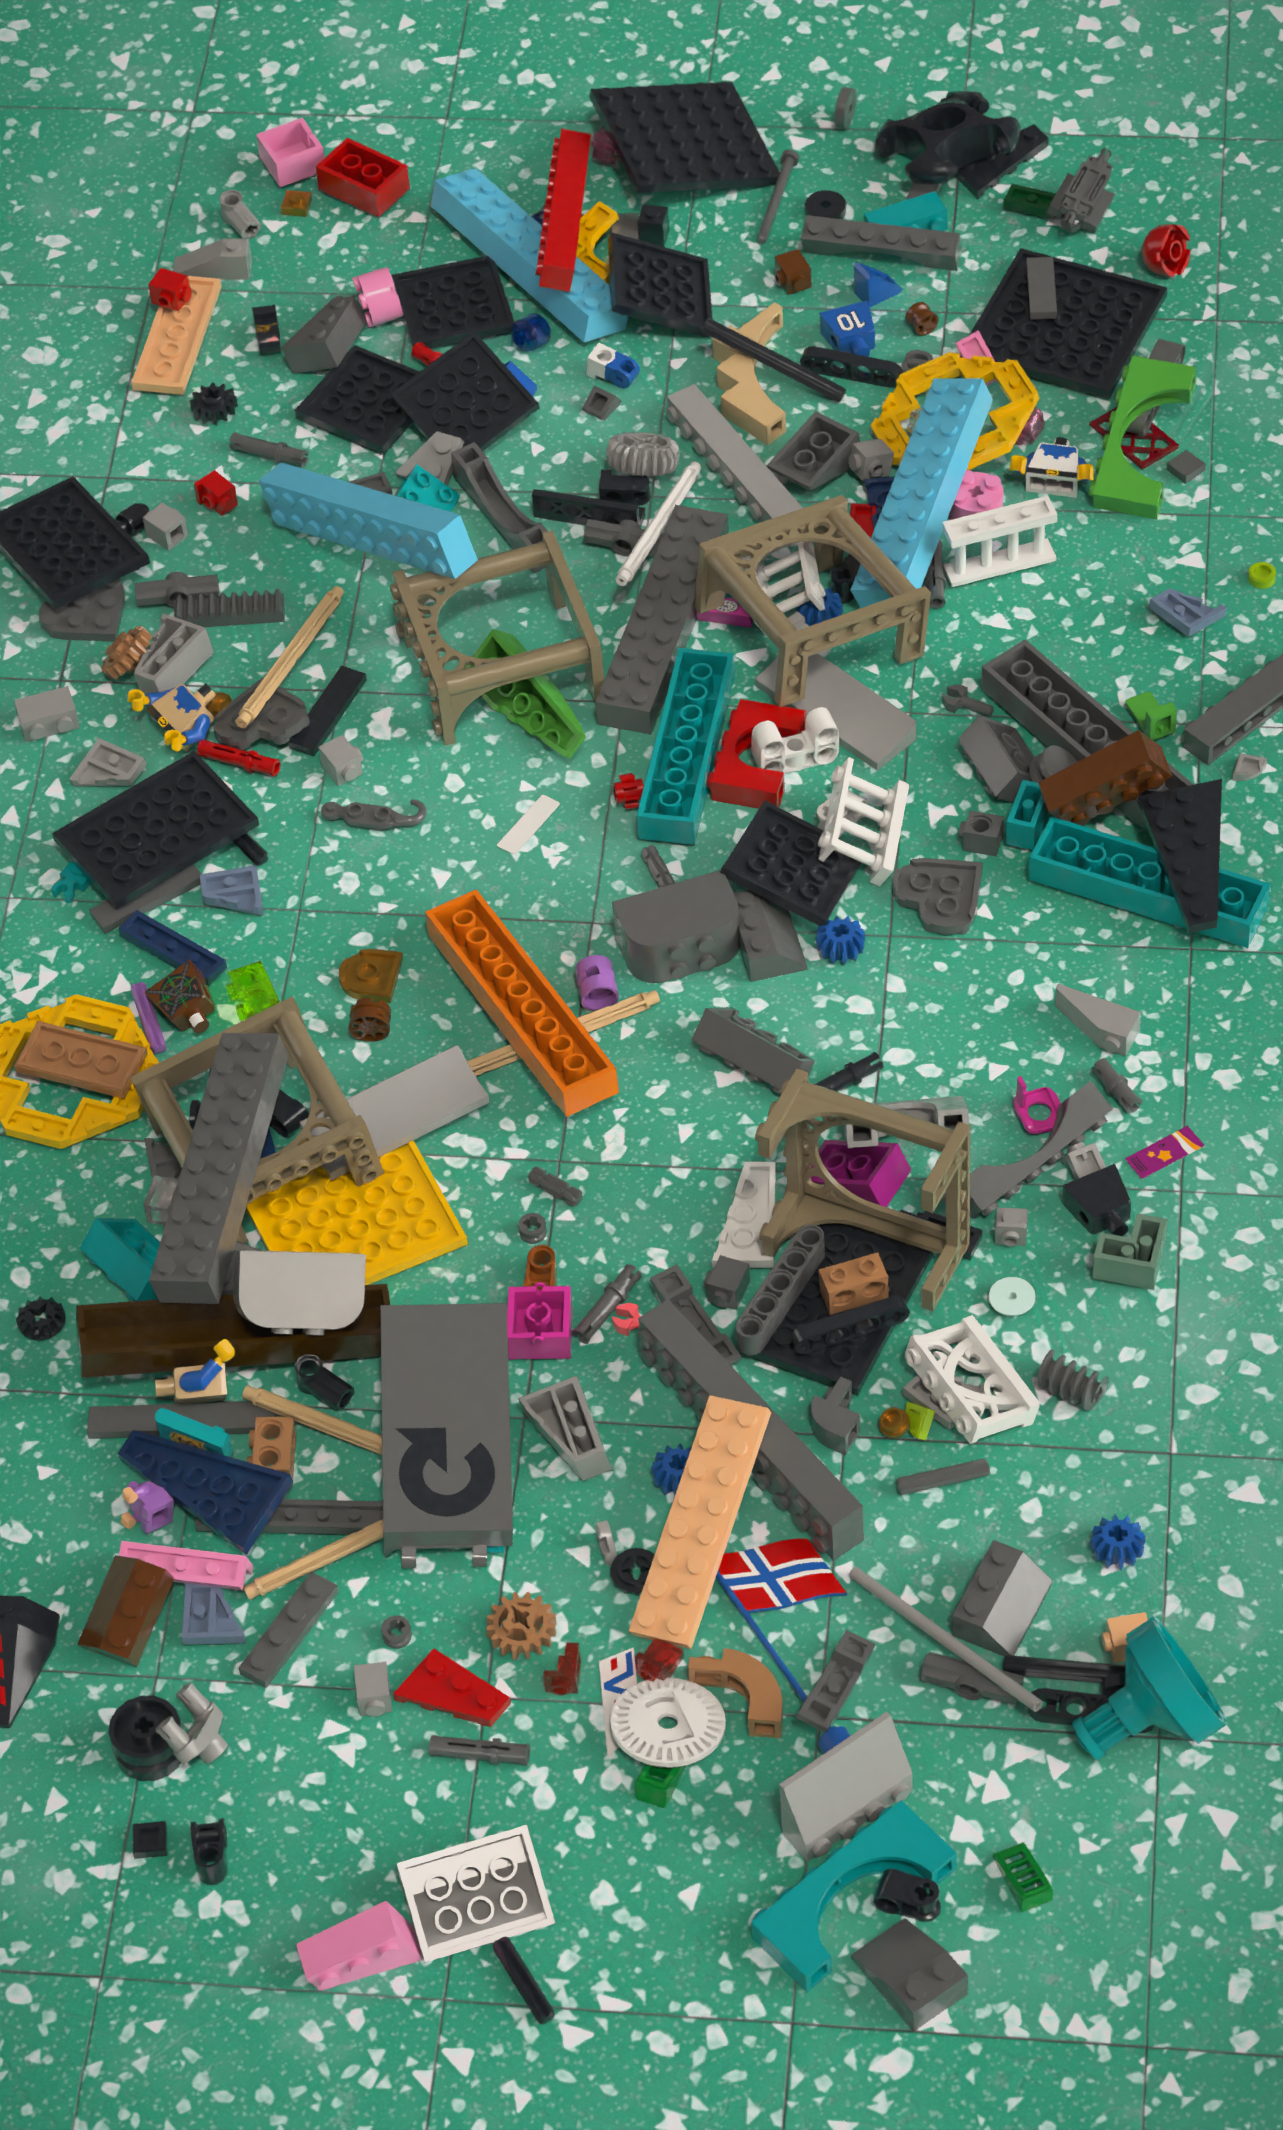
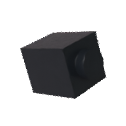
M643 204L637 221L639 240L665 247L670 230L668 207Z

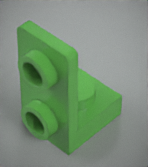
M1150 691L1125 700L1126 707L1144 734L1150 739L1156 740L1176 732L1177 709L1172 702L1160 706Z

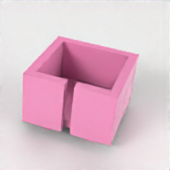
M303 118L256 134L259 157L279 187L317 174L316 165L324 159L323 147L316 136L312 134L311 129Z

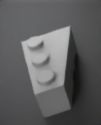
M163 613L161 617L162 624L158 631H154L152 635L153 642L149 649H145L146 652L142 655L134 672L138 687L144 693V696L146 693L162 692L184 684L214 653L205 627Z
M577 1376L518 1398L526 1418L582 1481L612 1470Z

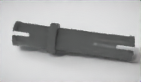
M236 432L230 438V442L235 443L229 444L230 449L271 458L276 463L287 462L299 465L300 467H305L309 457H304V455H309L307 450L289 447L284 442L277 444Z
M941 540L938 542L927 571V577L925 578V586L931 592L929 607L934 609L942 608L945 605L944 589L947 586L946 578L943 575Z
M626 1264L614 1282H609L604 1288L605 1293L572 1331L575 1338L579 1334L582 1335L578 1341L588 1344L619 1303L625 1302L628 1298L627 1293L642 1277L639 1270L635 1274L632 1273L636 1269L635 1266Z
M431 1735L429 1755L433 1757L442 1756L490 1761L491 1765H498L499 1762L528 1765L530 1744L501 1742L500 1738L485 1741Z

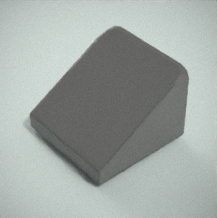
M594 386L582 410L605 420L622 401L617 396Z

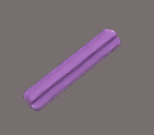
M144 982L133 984L131 986L132 996L153 1054L163 1053L166 1050L165 1040L152 1001L145 994V991L148 990Z

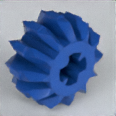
M831 587L825 590L826 595L823 597L825 609L822 611L810 600L797 606L796 612L805 617V623L809 626L840 616L843 613V605L839 593H833Z
M836 915L834 921L828 919L824 926H818L816 947L823 959L830 958L832 964L837 960H841L845 965L847 959L856 961L858 954L863 953L865 932L861 928L859 921L851 922L849 915L845 919H839Z
M679 1443L677 1449H672L667 1445L665 1453L657 1452L656 1462L653 1463L651 1469L654 1475V1484L656 1488L662 1487L664 1495L674 1492V1495L676 1494L692 1446L684 1450L681 1443Z
M1114 1514L1112 1521L1102 1517L1100 1526H1094L1090 1548L1095 1552L1097 1562L1105 1560L1107 1569L1112 1564H1117L1120 1570L1124 1567V1563L1134 1566L1136 1558H1142L1144 1554L1145 1535L1141 1532L1139 1522L1131 1523L1129 1516H1126L1123 1520H1118L1117 1515Z

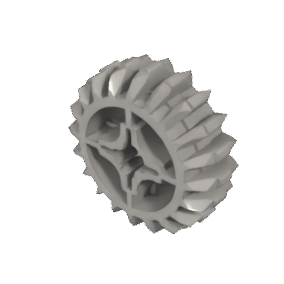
M643 431L624 432L610 438L606 450L607 462L610 467L616 471H622L624 474L629 473L633 476L641 475L642 477L662 476L676 470L679 461V446L677 442L669 437H663L661 434L656 435L644 433Z

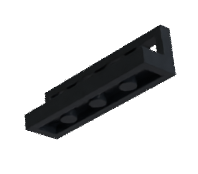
M534 489L532 492L535 518L584 526L588 519L619 524L623 520H632L638 523L640 527L645 518V508L638 505Z

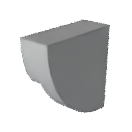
M1239 753L1233 772V781H1247L1259 776L1267 766V758Z
M605 1520L597 1523L596 1534L604 1562L609 1566L617 1556L609 1523Z

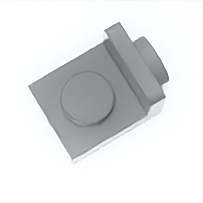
M1084 1142L1075 1144L1067 1149L1068 1154L1061 1159L1064 1165L1069 1164L1075 1179L1106 1167L1095 1142L1085 1146Z
M997 1207L995 1223L996 1245L1009 1247L1026 1246L1028 1209Z

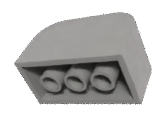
M235 1250L233 1288L235 1306L241 1316L247 1321L262 1327L271 1328V1333L293 1334V1328H302V1333L308 1335H324V1329L343 1328L351 1324L359 1316L364 1305L366 1254Z

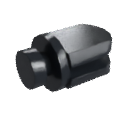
M134 503L120 512L116 517V521L130 536L137 534L145 528L143 517L150 511L149 507L142 503Z

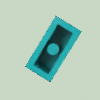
M1022 780L1006 821L1007 845L1033 850L1036 846L1049 813L1038 783Z

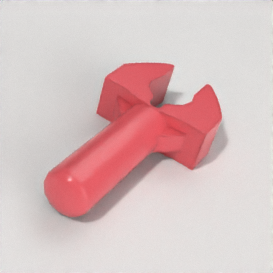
M633 1303L616 1306V1315L628 1317V1319L622 1320L611 1316L612 1325L619 1334L628 1336L631 1330L639 1328L638 1318L641 1317L639 1315V1307Z

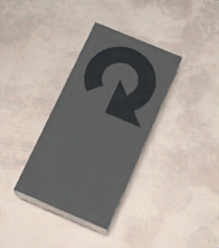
M507 1303L381 1305L384 1555H388L396 1548L401 1549L402 1568H416V1549L472 1548L473 1567H487V1546H512Z

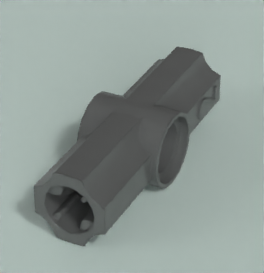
M588 519L585 525L584 542L608 546L618 555L629 556L645 529H641L640 525L632 520H623L619 524ZM661 533L648 554H656L664 533Z
M172 572L166 576L165 580L135 583L137 606L166 603L174 608V601H176L177 596H181L183 600H187L188 595L198 599L199 594H202L205 599H208L212 593L216 598L220 597L217 574L188 577L182 572Z
M933 1652L926 1654L921 1672L922 1681L952 1688L959 1696L968 1700H979L983 1696L1013 1705L1019 1702L1018 1699L964 1660ZM1002 1671L1023 1687L1024 1676Z

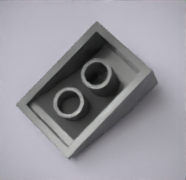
M815 411L767 464L769 470L811 491L850 468L848 459L851 455L853 443L860 442L859 433Z
M906 1918L851 1954V1959L913 2032L968 1995L967 1973L946 1949Z

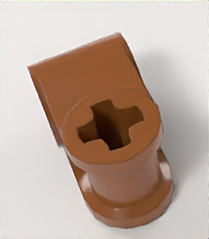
M537 1245L529 1251L523 1287H533L537 1282H542L546 1286H557L555 1252L551 1247Z

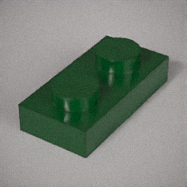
M1011 184L1003 200V208L1053 219L1054 216L1047 213L1056 193Z

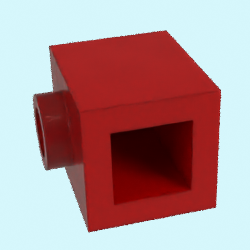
M160 268L148 284L151 303L163 308L180 311L192 295L188 275Z

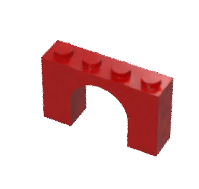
M740 699L737 709H732L729 719L730 728L723 733L722 751L718 750L716 753L714 772L710 771L708 775L707 788L711 789L712 801L759 809L765 800L780 807L785 793L784 772L752 767L741 761L739 757L745 750L751 748L752 730L757 724L763 721H772L775 723L782 738L793 736L805 731L806 710Z

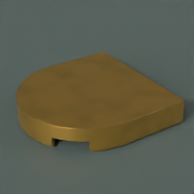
M362 949L358 954L349 959H344L339 968L341 988L354 999L371 998L373 1002H378L380 999L386 1003H391L403 961L402 952Z

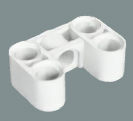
M823 707L813 709L808 713L805 719V731L785 738L781 737L775 723L763 721L752 730L751 753L758 768L784 772V774L817 765H825L834 761L838 756L839 730L829 710Z

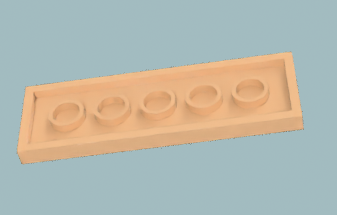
M188 276L192 295L181 310L175 311L161 306L158 307L131 382L133 390L184 395L222 287L221 279Z

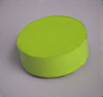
M1257 562L1249 568L1248 581L1253 587L1259 589L1269 588L1276 581V569L1270 563Z

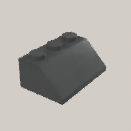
M979 715L958 738L964 748L963 753L968 759L973 761L977 767L976 773L986 781L989 786L988 791L997 800L1004 799L1014 803L1022 780L1033 782L1029 773V764L1034 755L1016 728Z
M750 890L734 893L738 902L739 946L750 982L807 970V964L789 910Z
M993 1540L952 1615L953 1636L1004 1657L1006 1655L1015 1656L1052 1586V1580L1023 1551Z

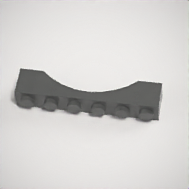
M809 215L805 216L801 236L804 253L830 256L856 251L879 252L908 258L931 268L954 271L958 270L962 249L960 233Z
M475 442L451 452L455 478L513 549L543 542L542 533L548 532L542 523L530 520L514 504L501 485L489 459ZM545 565L530 570L535 573L544 569Z
M1089 1081L1058 1106L1057 1117L1052 1131L1043 1146L1034 1155L1013 1164L998 1166L981 1165L970 1174V1217L972 1219L979 1213H982L984 1217L999 1206L996 1200L1002 1195L1006 1199L1010 1198L1021 1189L1018 1185L1020 1181L1025 1178L1029 1183L1043 1172L1040 1168L1043 1163L1047 1161L1051 1166L1065 1155L1061 1149L1068 1144L1071 1147L1082 1142L1086 1138L1083 1132L1088 1128H1091L1094 1132L1108 1121L1105 1115L1113 1110V1108L1092 1081Z

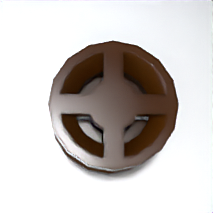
M925 302L913 304L905 315L909 325L914 326V330L921 336L931 333L939 322L938 316L930 311L929 306Z

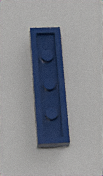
M138 910L118 928L121 937L176 968L190 959L202 972L207 986L227 968L225 959Z

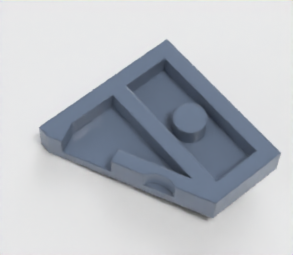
M1170 588L1151 598L1148 607L1188 637L1225 617L1227 607L1219 604L1217 609L1202 605L1203 599L1187 596Z
M185 1583L182 1624L183 1645L245 1643L244 1631L235 1619L234 1612L229 1603L226 1602L220 1587Z

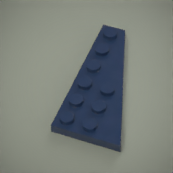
M136 1430L131 1432L117 1453L124 1464L147 1481L164 1488L176 1503L246 1555L293 1484V1479L288 1473Z

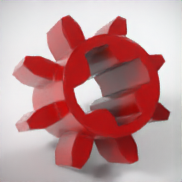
M632 773L619 775L620 782L613 783L616 804L623 803V807L626 809L639 807L638 800H641L644 788L642 778L635 779V775Z

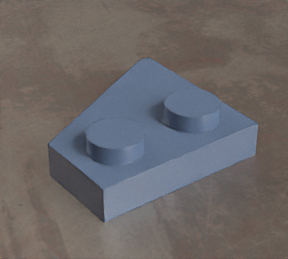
M256 865L199 874L204 904L264 915Z

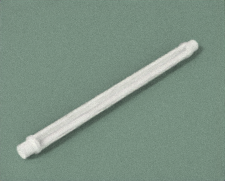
M692 462L684 469L678 482L657 511L654 519H652L631 554L618 570L616 577L618 585L625 586L633 579L641 563L667 526L675 505L681 504L694 482L698 479L701 465L698 462Z

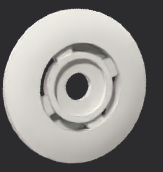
M669 1677L649 1679L631 1686L618 1697L613 1705L610 1716L611 1732L617 1745L632 1758L659 1767L685 1766L707 1757L722 1741L726 1725L723 1707L710 1691L694 1682ZM663 1717H672L678 1724L674 1728L665 1729L658 1724V1721Z

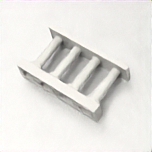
M1049 496L943 522V532L951 549L955 548V562L943 564V570L951 587L1056 561V555L1048 538L1045 539V525L1057 522V513ZM1034 528V541L1018 545L1019 532ZM1007 535V549L992 552V538ZM981 541V555L966 559V545Z
M797 542L798 551L767 566L764 563L767 556L794 543L775 548L760 560L755 571L756 578L762 590L771 600L774 599L773 596L805 582V591L776 604L782 613L810 600L820 611L825 609L823 597L826 594L820 583L813 542ZM747 556V557H744V558H743V560H750V559H752L751 556ZM801 562V571L768 586L770 576Z
M848 757L842 766L838 765L834 769L831 776V781L834 784L825 829L818 842V846L821 847L819 860L824 862L831 852L835 850L868 865L869 869L872 870L870 882L881 886L894 870L909 784L899 780L892 789L888 788L885 790L852 775L854 759ZM848 786L882 800L884 805L883 812L847 796ZM844 807L878 822L877 825L880 826L879 833L843 818ZM840 829L872 843L873 847L876 848L875 855L839 840Z

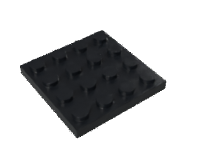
M611 232L608 238L612 312L710 338L709 335L701 331L704 321L707 318L713 319L708 259Z
M488 255L392 275L394 288L402 307L403 319L412 348L418 342L424 343L429 348L459 343L473 331L480 338L516 331L515 322L496 263Z
M475 331L390 394L392 400L427 439L438 431L461 438L464 441L462 447L475 442L482 451L540 409L536 399Z
M354 345L346 353L339 366L333 368L295 409L296 418L384 454L412 423L392 400L390 394L420 371Z
M764 800L726 860L720 873L726 875L727 879L808 921L818 926H824L862 862L835 850L831 852L824 862L819 860L821 847L818 846V842L824 830Z

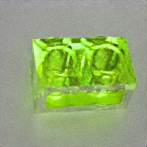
M261 960L228 971L230 984L226 985V990L230 1000H236L238 1004L235 1006L240 1022L280 1003Z

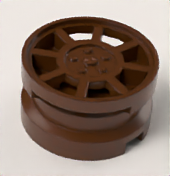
M371 998L357 1000L356 1004L350 1007L348 1026L350 1034L356 1039L365 1042H376L386 1038L390 1032V1006L380 999L378 1002L371 1001Z

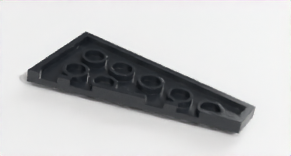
M1222 779L1138 796L1140 811L1188 934L1217 928Z

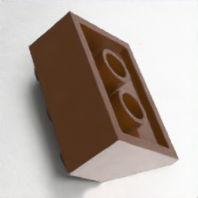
M115 1555L77 1645L137 1668L174 1581V1577L167 1569L137 1558Z

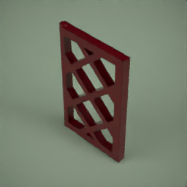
M1117 407L1091 421L1089 425L1103 437L1105 434H1110V431L1103 429L1100 424L1104 422L1109 423L1111 412L1116 411ZM1154 423L1149 428L1152 433H1147L1146 436L1125 432L1123 438H1131V446L1121 444L1123 454L1142 470L1179 449V444ZM1135 440H1151V447H1135ZM1161 440L1168 446L1165 448H1155V441ZM1134 453L1150 454V456L1141 461Z

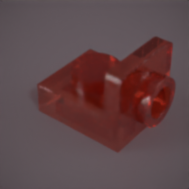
M654 1638L644 1654L641 1652L636 1654V1673L645 1681L654 1682L656 1678L665 1681L667 1677L670 1678L684 1658V1650L666 1641Z
M566 1642L565 1655H559L558 1671L545 1670L543 1672V1681L547 1693L555 1695L578 1694L582 1662L579 1643Z

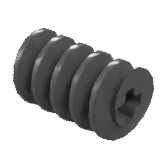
M1049 1350L1039 1369L1038 1386L1042 1389L1049 1388V1392L1052 1394L1060 1393V1397L1064 1400L1070 1398L1074 1405L1082 1404V1408L1086 1411L1094 1408L1103 1397L1109 1378L1106 1376L1101 1382H1098V1371H1094L1087 1377V1366H1082L1077 1372L1075 1371L1077 1361L1072 1360L1068 1366H1065L1066 1356L1062 1354L1055 1361V1350Z

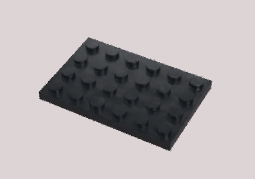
M74 476L0 511L1 552L55 610L150 564L149 555Z
M193 751L53 832L52 835L57 845L117 910L259 826V819L210 766Z
M839 1223L820 1224L817 1226L824 1232V1259L764 1349L756 1355L747 1356L833 1387L839 1378L843 1377L852 1381V1394L858 1396L896 1325L808 1354H799L790 1338L792 1332L802 1325L832 1316L829 1314L820 1293L819 1269L878 1253L888 1275L889 1297L901 1296L907 1304L931 1261L933 1252L853 1225Z

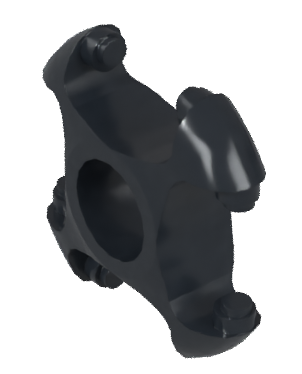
M976 91L948 92L946 97L941 99L938 104L913 116L897 121L887 119L877 133L875 152L881 158L900 152L913 159L914 161L905 166V173L915 184L948 183V179L953 178L957 174L958 168L968 163L982 159L993 152L997 155H1010L1019 141L1021 127L1018 120L1013 117L994 119L983 115L989 110V103L981 93Z

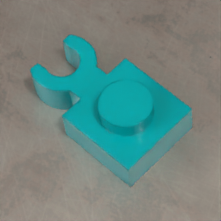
M71 861L61 871V880L52 886V894L56 898L61 892H65L63 894L66 903H70L74 899L77 889L85 892L92 882Z

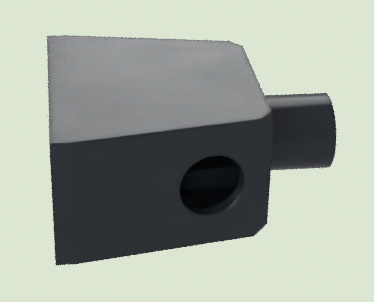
M1115 1164L1063 1185L1062 1204L1090 1234L1095 1235L1107 1229L1110 1234L1124 1236L1128 1232L1129 1228L1125 1222L1130 1219L1131 1201Z

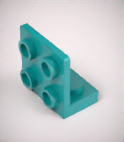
M418 464L404 478L394 496L449 512L452 511L460 498L459 493Z

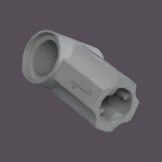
M236 190L223 192L219 199L222 220L227 224H231L241 238L251 239L256 237L258 231L261 230L260 222L243 203L241 193Z

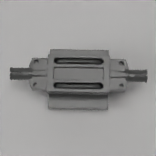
M1103 148L1098 157L1089 156L1086 162L1083 161L1075 176L1069 173L1066 175L1048 208L1047 213L1060 218V227L1070 233L1077 232L1082 228L1094 234L1113 201L1115 194L1105 190L1113 167L1107 162L1112 154L1109 149L1105 154L1107 148Z

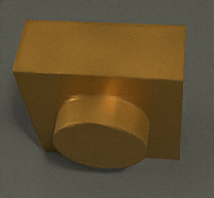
M286 190L281 205L282 215L307 217L312 202L311 192Z

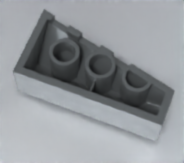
M733 1007L705 1008L692 1038L693 1041L701 1045L700 1049L703 1052L714 1056L720 1055L725 1058L724 1063L736 1069H745L749 1072L748 1076L758 1082L766 1081L773 1085L772 1090L781 1094L785 1080L791 1079L796 1069L808 1072L809 1076L815 1060L788 1043L780 1042L778 1044V1036L770 1031L755 1029L758 1023L750 1018L744 1019L739 1017V1011Z

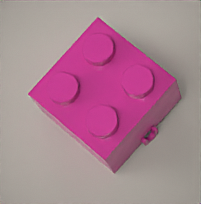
M537 1282L533 1287H508L507 1336L509 1359L571 1358L573 1319L571 1286H546L542 1282Z

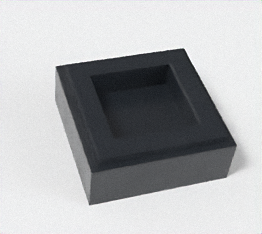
M166 1821L133 1824L134 1859L168 1856Z

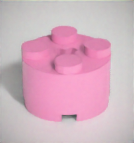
M388 267L352 278L356 291L362 292L357 297L362 311L368 310V312L364 313L369 328L403 316L402 307Z
M966 470L949 513V519L952 520L1003 507L1001 479L996 475Z

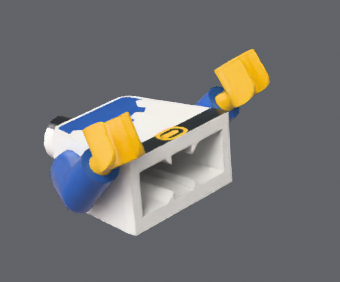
M1063 437L1056 438L1053 444H1039L1036 452L1030 453L1027 457L1011 456L1009 470H1016L1018 473L1026 474L1027 492L1077 498L1078 481H1093V465L1087 464L1084 458L1078 457V448L1069 446L1068 439Z

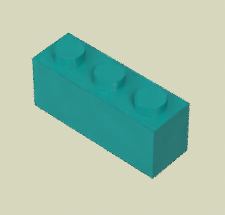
M933 191L864 213V222L945 231L948 230V210L937 193Z

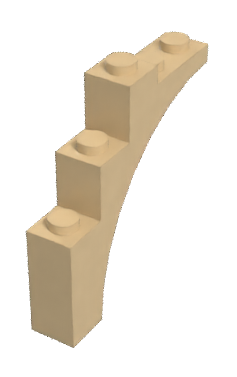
M774 302L748 323L743 324L740 329H736L731 325L728 328L765 346L769 339L783 327L782 307ZM712 338L713 358L720 362L719 366L716 367L717 387L725 391L721 396L722 416L769 446L786 433V412L774 404L761 389L755 376L757 360Z

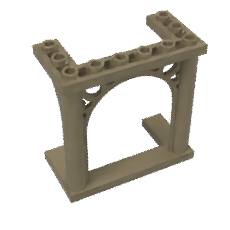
M843 495L699 543L695 608L701 614L724 606L726 592L743 607L775 644L779 652L774 701L779 707L804 699L808 656L898 625L894 658L899 664L924 656L931 592L926 586L917 589L848 514V500ZM795 542H815L814 552L818 573L841 564L844 550L862 564L891 598L797 630L762 590L757 581L755 571L760 560L775 548ZM747 556H751V557H752V559H750V560H742V559H741V558H744V557H747Z
M553 530L542 533L543 542L479 558L478 561L456 579L430 571L406 577L403 569L392 572L394 584H390V591L393 600H396L392 607L396 620H399V622L395 623L396 632L399 639L404 638L407 649L413 647L416 659L421 658L422 660L420 662L423 678H429L427 686L431 698H434V700L430 701L432 714L436 717V719L432 720L436 736L441 735L445 746L456 743L454 733L456 723L462 712L475 699L496 687L585 663L587 687L596 706V700L604 682L601 644ZM545 565L547 588L555 609L567 607L579 635V638L508 657L482 659L464 655L451 648L441 637L437 627V620L445 602L459 590L472 584ZM429 599L436 602L432 606H424ZM425 614L431 615L429 618H425ZM439 652H445L446 654L440 658ZM451 660L459 661V665L451 671L443 669L447 662Z
M293 996L130 1077L155 1134H164L180 1166L183 1167L193 1130L170 1088L212 1068L222 1033H279L289 1055L287 1061L289 1068L297 1067L309 1089L311 1108L304 1128L290 1144L272 1155L260 1158L247 1204L270 1191L277 1190L297 1177L308 1174L309 1171L325 1163L334 1161L341 1155H344L357 1187L372 1182L378 1176L384 1174L361 1114L355 1115L309 1035ZM324 1112L325 1118H317V1116ZM316 1127L330 1129L317 1137L311 1134V1131ZM241 1225L237 1242L246 1244L249 1241Z
M796 1069L791 1079L785 1080L781 1096L778 1101L772 1102L765 1123L759 1124L755 1133V1141H758V1155L769 1159L782 1137H785L786 1141L783 1156L786 1157L784 1176L787 1177L785 1195L781 1201L778 1200L775 1203L772 1218L769 1223L765 1222L760 1230L759 1239L762 1240L763 1254L774 1257L782 1242L796 1233L802 1226L828 1223L853 1225L940 1254L921 1288L922 1308L933 1312L970 1244L971 1125L958 1122L954 1130L809 1083L808 1072ZM815 1117H821L823 1121H819ZM838 1125H857L942 1152L921 1188V1210L933 1213L946 1191V1227L866 1201L844 1188L831 1176L821 1161L818 1152V1139L821 1133ZM811 1176L820 1177L825 1183L816 1184L811 1181Z

